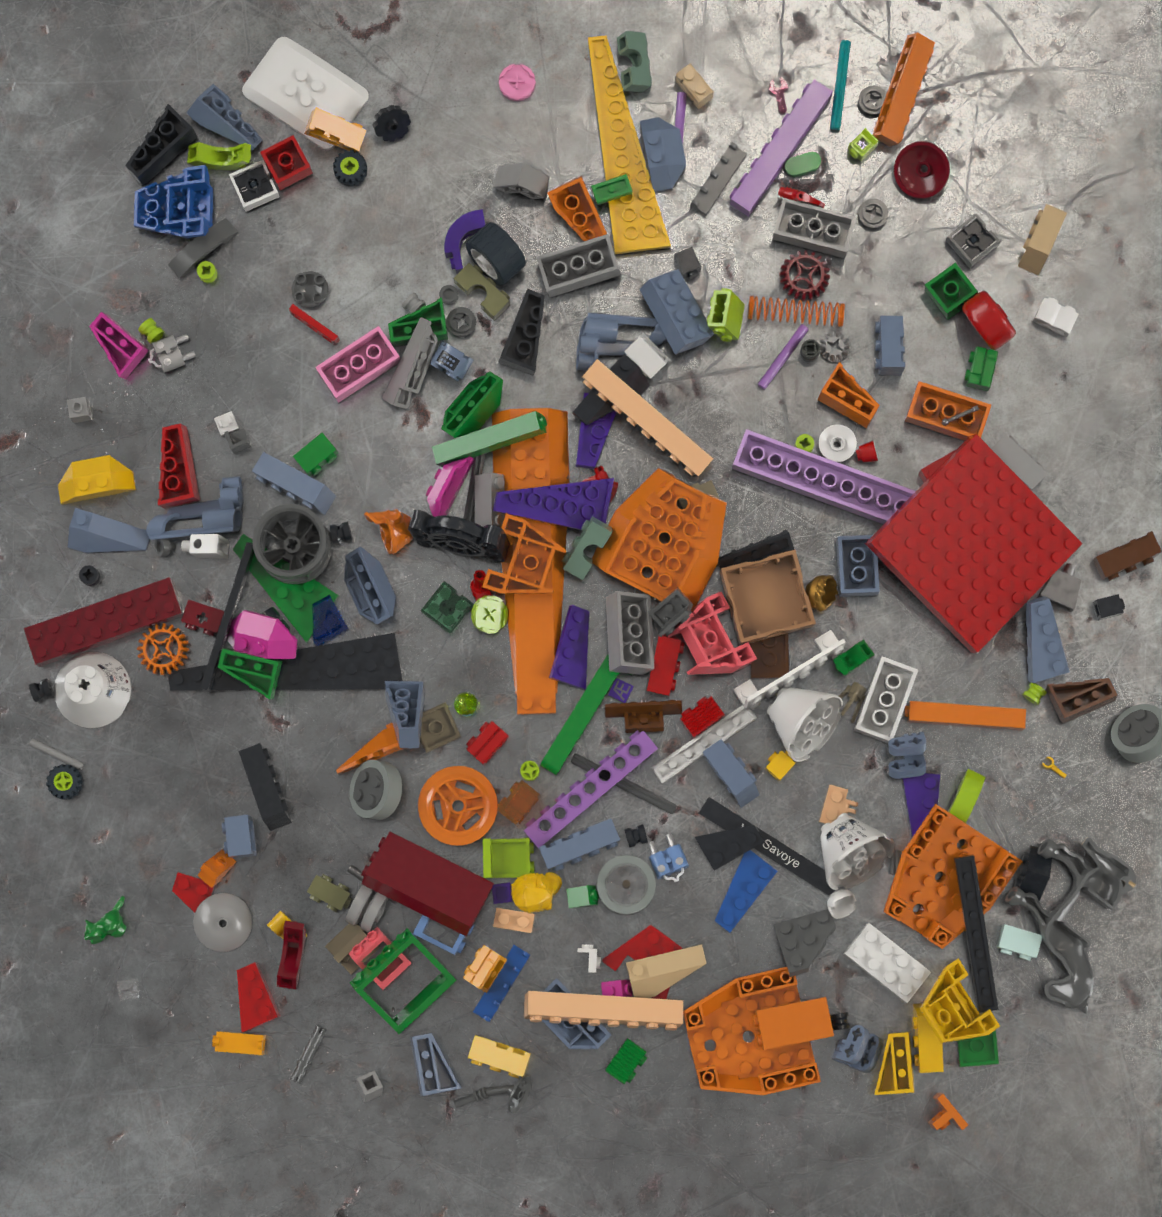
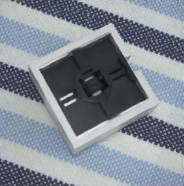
M264 160L229 174L245 212L280 197L273 180H269L271 176Z

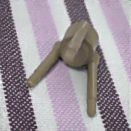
M854 682L852 686L848 685L839 695L842 699L849 693L847 695L849 701L841 712L842 716L849 709L853 701H858L851 723L855 722L861 704L866 698L864 696L867 691L866 688L857 682Z

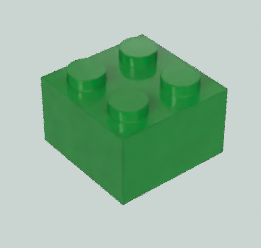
M956 263L925 284L926 293L947 320L959 313L964 303L978 293L977 289Z

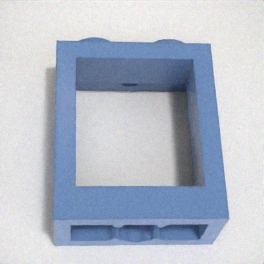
M422 915L413 932L414 935L454 955L457 952H462L466 944L463 942L464 935L460 934L453 948L424 934L430 918ZM473 925L468 933L469 936L475 925Z

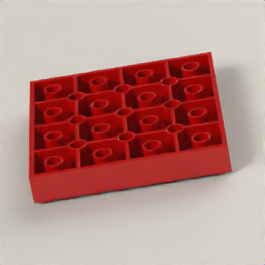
M975 434L969 436L865 544L971 653H978L1083 543L1001 458Z

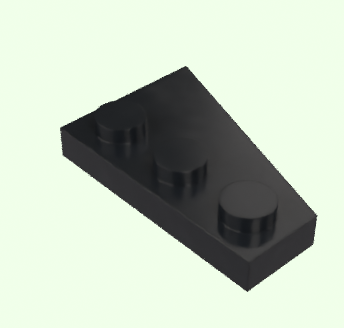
M755 824L695 836L714 871L765 842Z

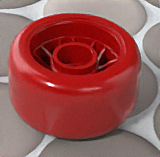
M987 291L977 293L962 306V310L992 350L1002 347L1016 335V330L1007 319L1008 316Z

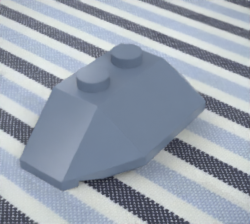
M659 117L642 120L640 124L654 192L670 190L674 187L687 166L680 129Z
M358 547L345 555L344 581L359 614L375 624H380L393 616L396 596L381 563L365 549Z
M557 978L543 991L571 993ZM542 1020L569 1049H598L611 1036L601 1023L598 1026H590L588 1022L572 1025L569 1024V1021L550 1023L549 1020Z

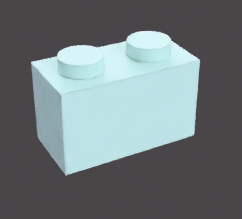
M1003 924L996 948H1000L1001 953L1012 955V952L1020 954L1019 958L1031 961V958H1037L1042 936Z

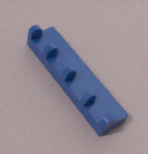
M513 945L506 957L507 961L488 992L483 994L473 1011L475 1014L488 1022L491 1021L529 959L530 954Z

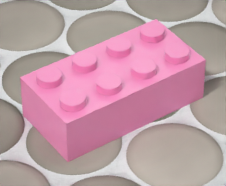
M378 326L315 368L339 403L396 366L400 361V356Z

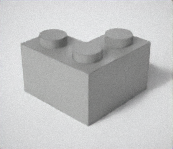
M521 161L519 164L506 163V165L498 166L493 187L506 194L521 193L531 199L545 198L550 177L543 174L542 170L530 167V164Z

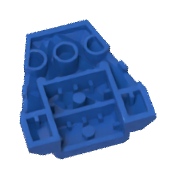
M206 165L187 167L183 169V173L177 176H167L166 181L159 184L154 182L135 191V228L192 238L205 236L208 233V229L213 225V188L210 185V177Z

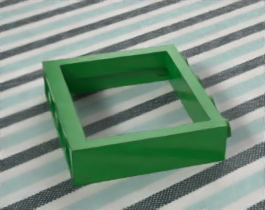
M407 928L404 932L398 934L390 945L385 946L375 959L370 960L361 972L355 974L356 977L349 983L400 1034L442 995L456 979ZM413 943L441 973L392 1019L364 988Z

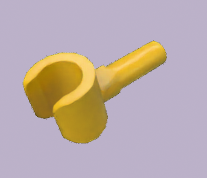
M1046 757L1052 763L1050 766L1042 762L1044 769H1051L1063 778L1067 776V774L1054 765L1052 757Z

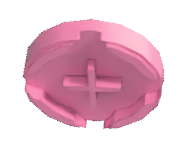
M511 64L504 68L499 76L500 91L509 100H525L535 90L536 81L534 73L523 64Z

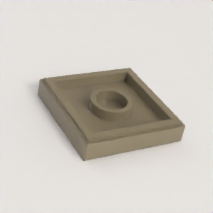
M446 702L423 712L420 740L426 753L462 738Z

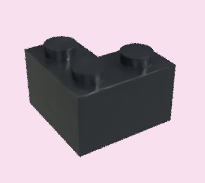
M1030 845L1028 852L1023 853L1022 863L1024 864H1022L1019 874L1021 877L1016 879L1014 887L1018 886L1024 893H1034L1038 901H1040L1050 879L1052 858L1045 859L1037 853L1038 847Z

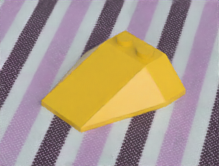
M959 958L944 967L920 1007L921 1012L940 1043L987 1036L1000 1027L990 1009L981 1014L978 1012L960 981L969 974Z

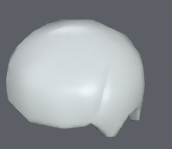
M840 889L829 896L827 908L832 917L841 919L849 916L856 909L854 901L856 902L857 900L852 891Z

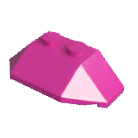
M469 456L445 464L442 469H438L434 477L436 482L434 486L430 485L426 493L432 516H447L473 465L474 460L472 457Z
M244 610L232 620L228 642L234 650L265 659L296 658L297 639L294 635H291L278 618Z

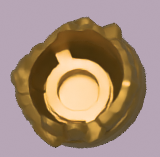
M832 575L817 576L806 585L805 592L809 597L811 608L821 612L836 601L835 595L838 594L837 583Z

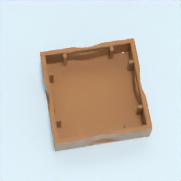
M796 550L772 555L760 561L745 562L721 568L719 573L727 603L730 607L729 610L739 646L747 642L752 643L807 629L816 624L809 597L803 586V575Z

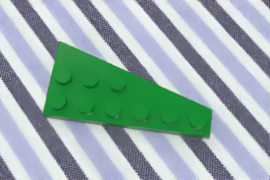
M245 534L241 536L233 548V551L240 559L242 558L246 543H253V540ZM254 553L249 571L305 642L308 643L339 595L314 579L302 584L280 582L264 569ZM281 559L273 566L282 570H289L290 563Z

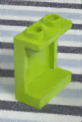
M530 838L483 839V878H517L525 874L535 873L534 861H531L530 854H534V843L530 842Z

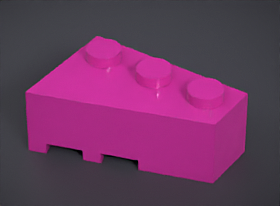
M100 312L89 326L106 352L109 361L116 369V373L123 379H127L150 351L106 313Z

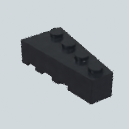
M261 743L238 751L261 818L268 829L272 831L292 823L287 811L289 810L288 804L281 795L283 790L280 783L276 782L275 779L277 773L274 766L270 765L268 761L271 758L268 749L263 748Z

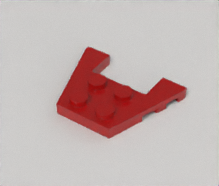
M650 925L603 958L602 962L616 972L627 955L634 960L681 950L682 947ZM670 987L651 998L666 999Z

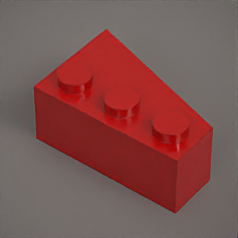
M681 633L669 638L665 634L662 637H658L654 655L655 669L650 673L647 691L669 696L670 690H675L677 680L673 679L675 672H679L681 663L677 659L679 654H683L685 643L682 642L683 636Z
M254 962L238 969L237 980L241 1033L281 1017L259 964Z

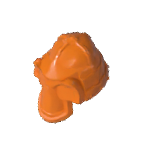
M397 509L393 511L364 513L365 518L369 522L379 524L381 539L389 554L397 553L407 543L412 541L413 537L408 530L411 518Z

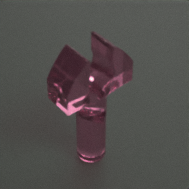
M780 77L781 87L778 90L774 85V79H772L768 88L769 93L776 95L780 113H785L787 107L783 93L788 90V84Z

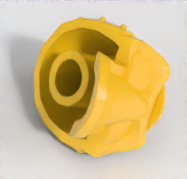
M546 872L545 875L529 873L517 877L514 883L511 884L513 901L520 910L529 914L551 910L553 896L561 888L562 879L553 872Z

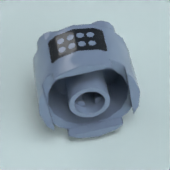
M441 341L431 358L430 364L441 372L444 369L447 370L446 374L458 382L460 379H463L474 360L448 343Z

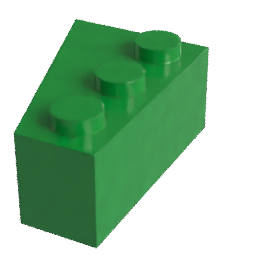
M222 648L218 668L271 700L274 699L282 661L265 659L230 648Z

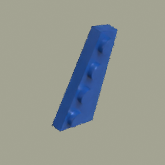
M751 850L744 853L714 921L730 933L778 871Z

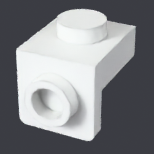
M582 944V948H578L577 952L589 953L588 973H596V969H600L601 957H597V949H593V945Z

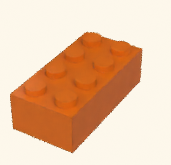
M918 381L905 422L966 441L969 436L975 434L981 438L991 404ZM975 406L979 408L975 412L949 422L947 426L942 425V419L944 418L949 419Z

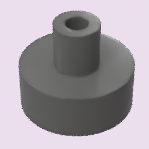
M168 538L155 540V551L158 556H167L170 550L175 548L174 542H170Z

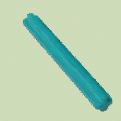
M842 40L840 43L830 126L832 130H840L851 46V42L848 40Z

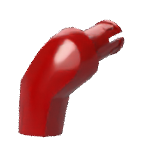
M483 570L475 571L473 575L474 580L470 584V590L477 601L483 596L491 595V592L482 587L486 573Z

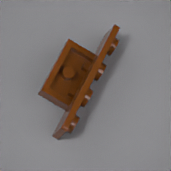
M681 700L605 704L606 718L624 717L625 733H635L637 730L639 732L664 731L663 715L682 713Z

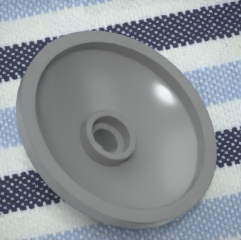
M229 893L214 894L207 897L198 906L193 920L194 931L199 941L207 948L218 952L231 951L241 946L247 940L252 929V915L246 903L239 897ZM225 920L227 922L226 926L221 927L219 921Z

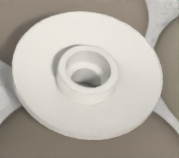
M837 424L824 429L819 437L818 444L820 452L825 458L835 462H843L854 454L857 441L851 429ZM839 442L841 446L836 448L833 443Z

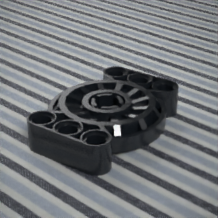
M413 510L408 530L415 542L421 546L432 547L436 545L444 550L465 556L484 555L497 562H505L510 545L502 528L495 525L483 527L472 521L454 516L441 515L434 517L427 512Z

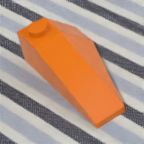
M582 176L547 192L555 211L583 241L607 234Z
M393 723L387 724L386 729L382 730L336 770L337 774H344L358 768L365 761L377 760L404 749L399 747Z

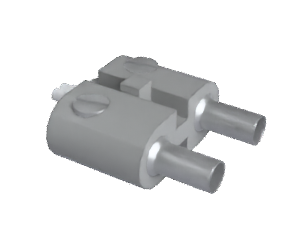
M185 334L177 338L171 335L153 342V349L150 351V358L148 359L149 363H153L157 368H162L164 373L184 366V361L196 357L194 351L182 355L177 344L189 340L188 335ZM153 352H155L160 365H157L155 361H152Z

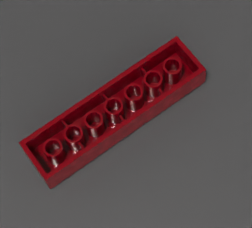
M168 577L23 629L35 665L42 667L145 631L149 627L153 628L156 624L162 625L163 623L182 618L184 611L174 582Z

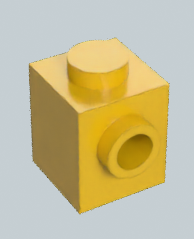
M782 750L779 753L775 751L769 757L768 761L770 763L766 766L765 770L777 781H780L796 763L790 758L787 751L785 753Z

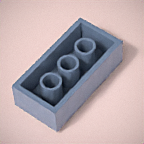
M679 269L651 278L640 288L645 301L675 355L703 345L714 335L713 331L708 327L707 320Z

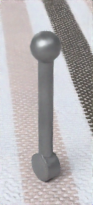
M975 406L949 419L944 418L942 419V425L947 426L949 422L975 412L979 408Z

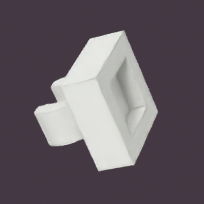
M232 411L214 418L222 437L225 436L224 432L226 431L230 434L239 430Z

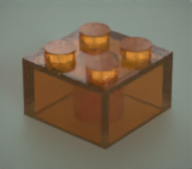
M523 780L520 783L516 781L510 788L511 794L509 797H503L497 805L499 807V814L516 827L521 824L541 798V795Z

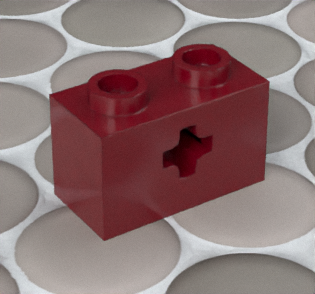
M188 600L181 622L186 624L185 628L196 631V628L204 630L203 634L214 637V634L218 633L224 611ZM204 616L208 619L207 621L203 622L199 620L200 617L204 618Z

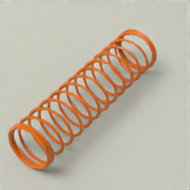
M750 296L748 310V319L750 320L752 319L755 301L757 320H759L761 307L764 300V320H767L769 305L771 301V320L772 322L774 321L776 307L778 303L779 322H781L784 305L786 301L787 323L789 322L792 303L794 309V323H796L798 309L801 303V324H803L806 307L808 303L809 325L811 324L814 305L816 306V325H818L821 307L823 304V325H826L828 309L830 306L831 327L833 326L836 307L838 306V327L843 326L845 310L844 303H841L839 306V303L837 302L834 308V312H832V303L829 302L825 314L824 302H821L818 312L817 302L814 301L810 315V302L808 300L806 301L803 312L802 300L800 299L797 305L795 315L794 299L791 300L788 312L787 299H784L781 310L780 299L777 298L773 313V299L771 297L769 298L766 310L765 297L763 296L761 299L758 313V297L755 296L754 298V296Z

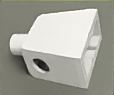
M192 534L190 540L182 541L181 549L183 552H189L197 558L228 559L230 541L219 534Z

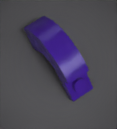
M483 209L471 211L459 217L446 234L444 243L445 256L450 258L452 270L456 269V274L463 269L460 254L463 242L485 226Z

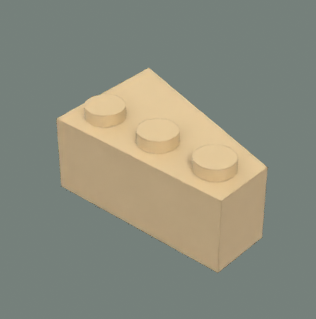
M1046 204L1044 210H1039L1035 218L1038 221L1037 225L1033 223L1029 234L1032 236L1031 238L1027 237L1023 245L1025 251L1018 267L1039 275L1051 252L1067 212Z

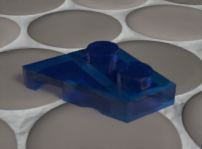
M330 595L312 604L313 642L315 646L348 628Z

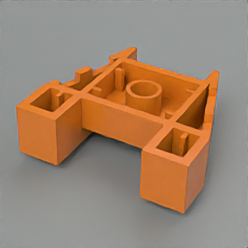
M506 514L501 528L506 535L518 538L507 575L488 569L482 587L501 594L553 593L554 590L544 587L555 551L564 554L567 551L525 519Z

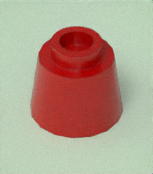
M873 441L859 446V449L856 450L858 461L862 460L863 463L878 461Z

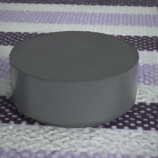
M446 285L441 288L439 296L440 298L442 297L444 304L452 305L458 300V291L454 286Z

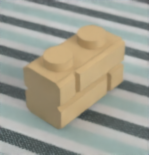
M691 63L676 74V83L687 93L690 100L694 101L693 103L698 109L713 99L714 91Z

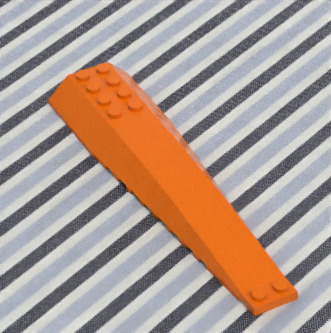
M552 408L508 409L492 414V426L534 411L544 415L547 421V426H545L547 433L493 451V473L504 475V491L569 483L567 411ZM518 517L525 519L566 550L567 527ZM506 535L510 542L505 562H501L502 573L506 575L518 538ZM555 551L544 587L554 590L553 593L505 594L518 715L556 714L558 681L549 678L561 637L564 586L562 559L565 554Z

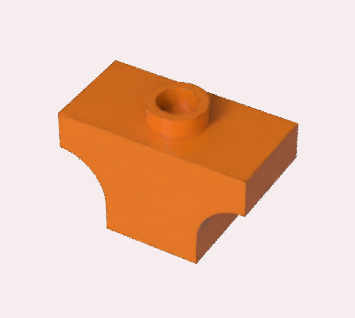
M222 849L203 863L200 868L201 871L197 876L213 888L237 861L228 857V854H225V851Z

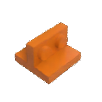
M938 1092L933 1096V1099L942 1109L928 1121V1124L933 1129H945L950 1124L949 1120L961 1130L968 1126V1123L943 1093Z

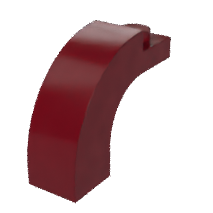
M285 921L283 950L277 973V987L297 989L306 939V929L303 923L296 921Z

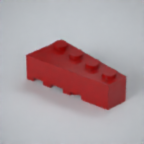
M181 423L162 427L161 475L158 488L160 491L157 505L165 509L200 501L187 427Z

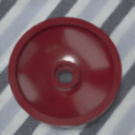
M918 141L907 145L900 151L894 164V176L898 186L906 194L915 198H928L936 195L945 187L950 175V164L945 152L939 146L927 141ZM923 165L927 166V172L922 170Z

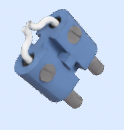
M672 834L665 836L669 844V848L665 851L658 852L654 841L647 843L652 854L649 859L657 878L674 880V882L679 881V877L683 875L684 869L689 867L681 845H676ZM681 871V873H679L676 878L667 877L669 875H672V873Z

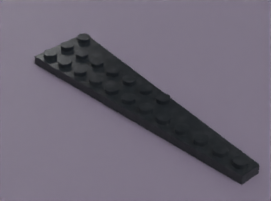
M395 633L297 649L296 658L276 659L282 661L276 691L385 690V681H403ZM207 665L172 671V674H168L170 691H203L200 687ZM220 668L217 669L211 691L253 690Z

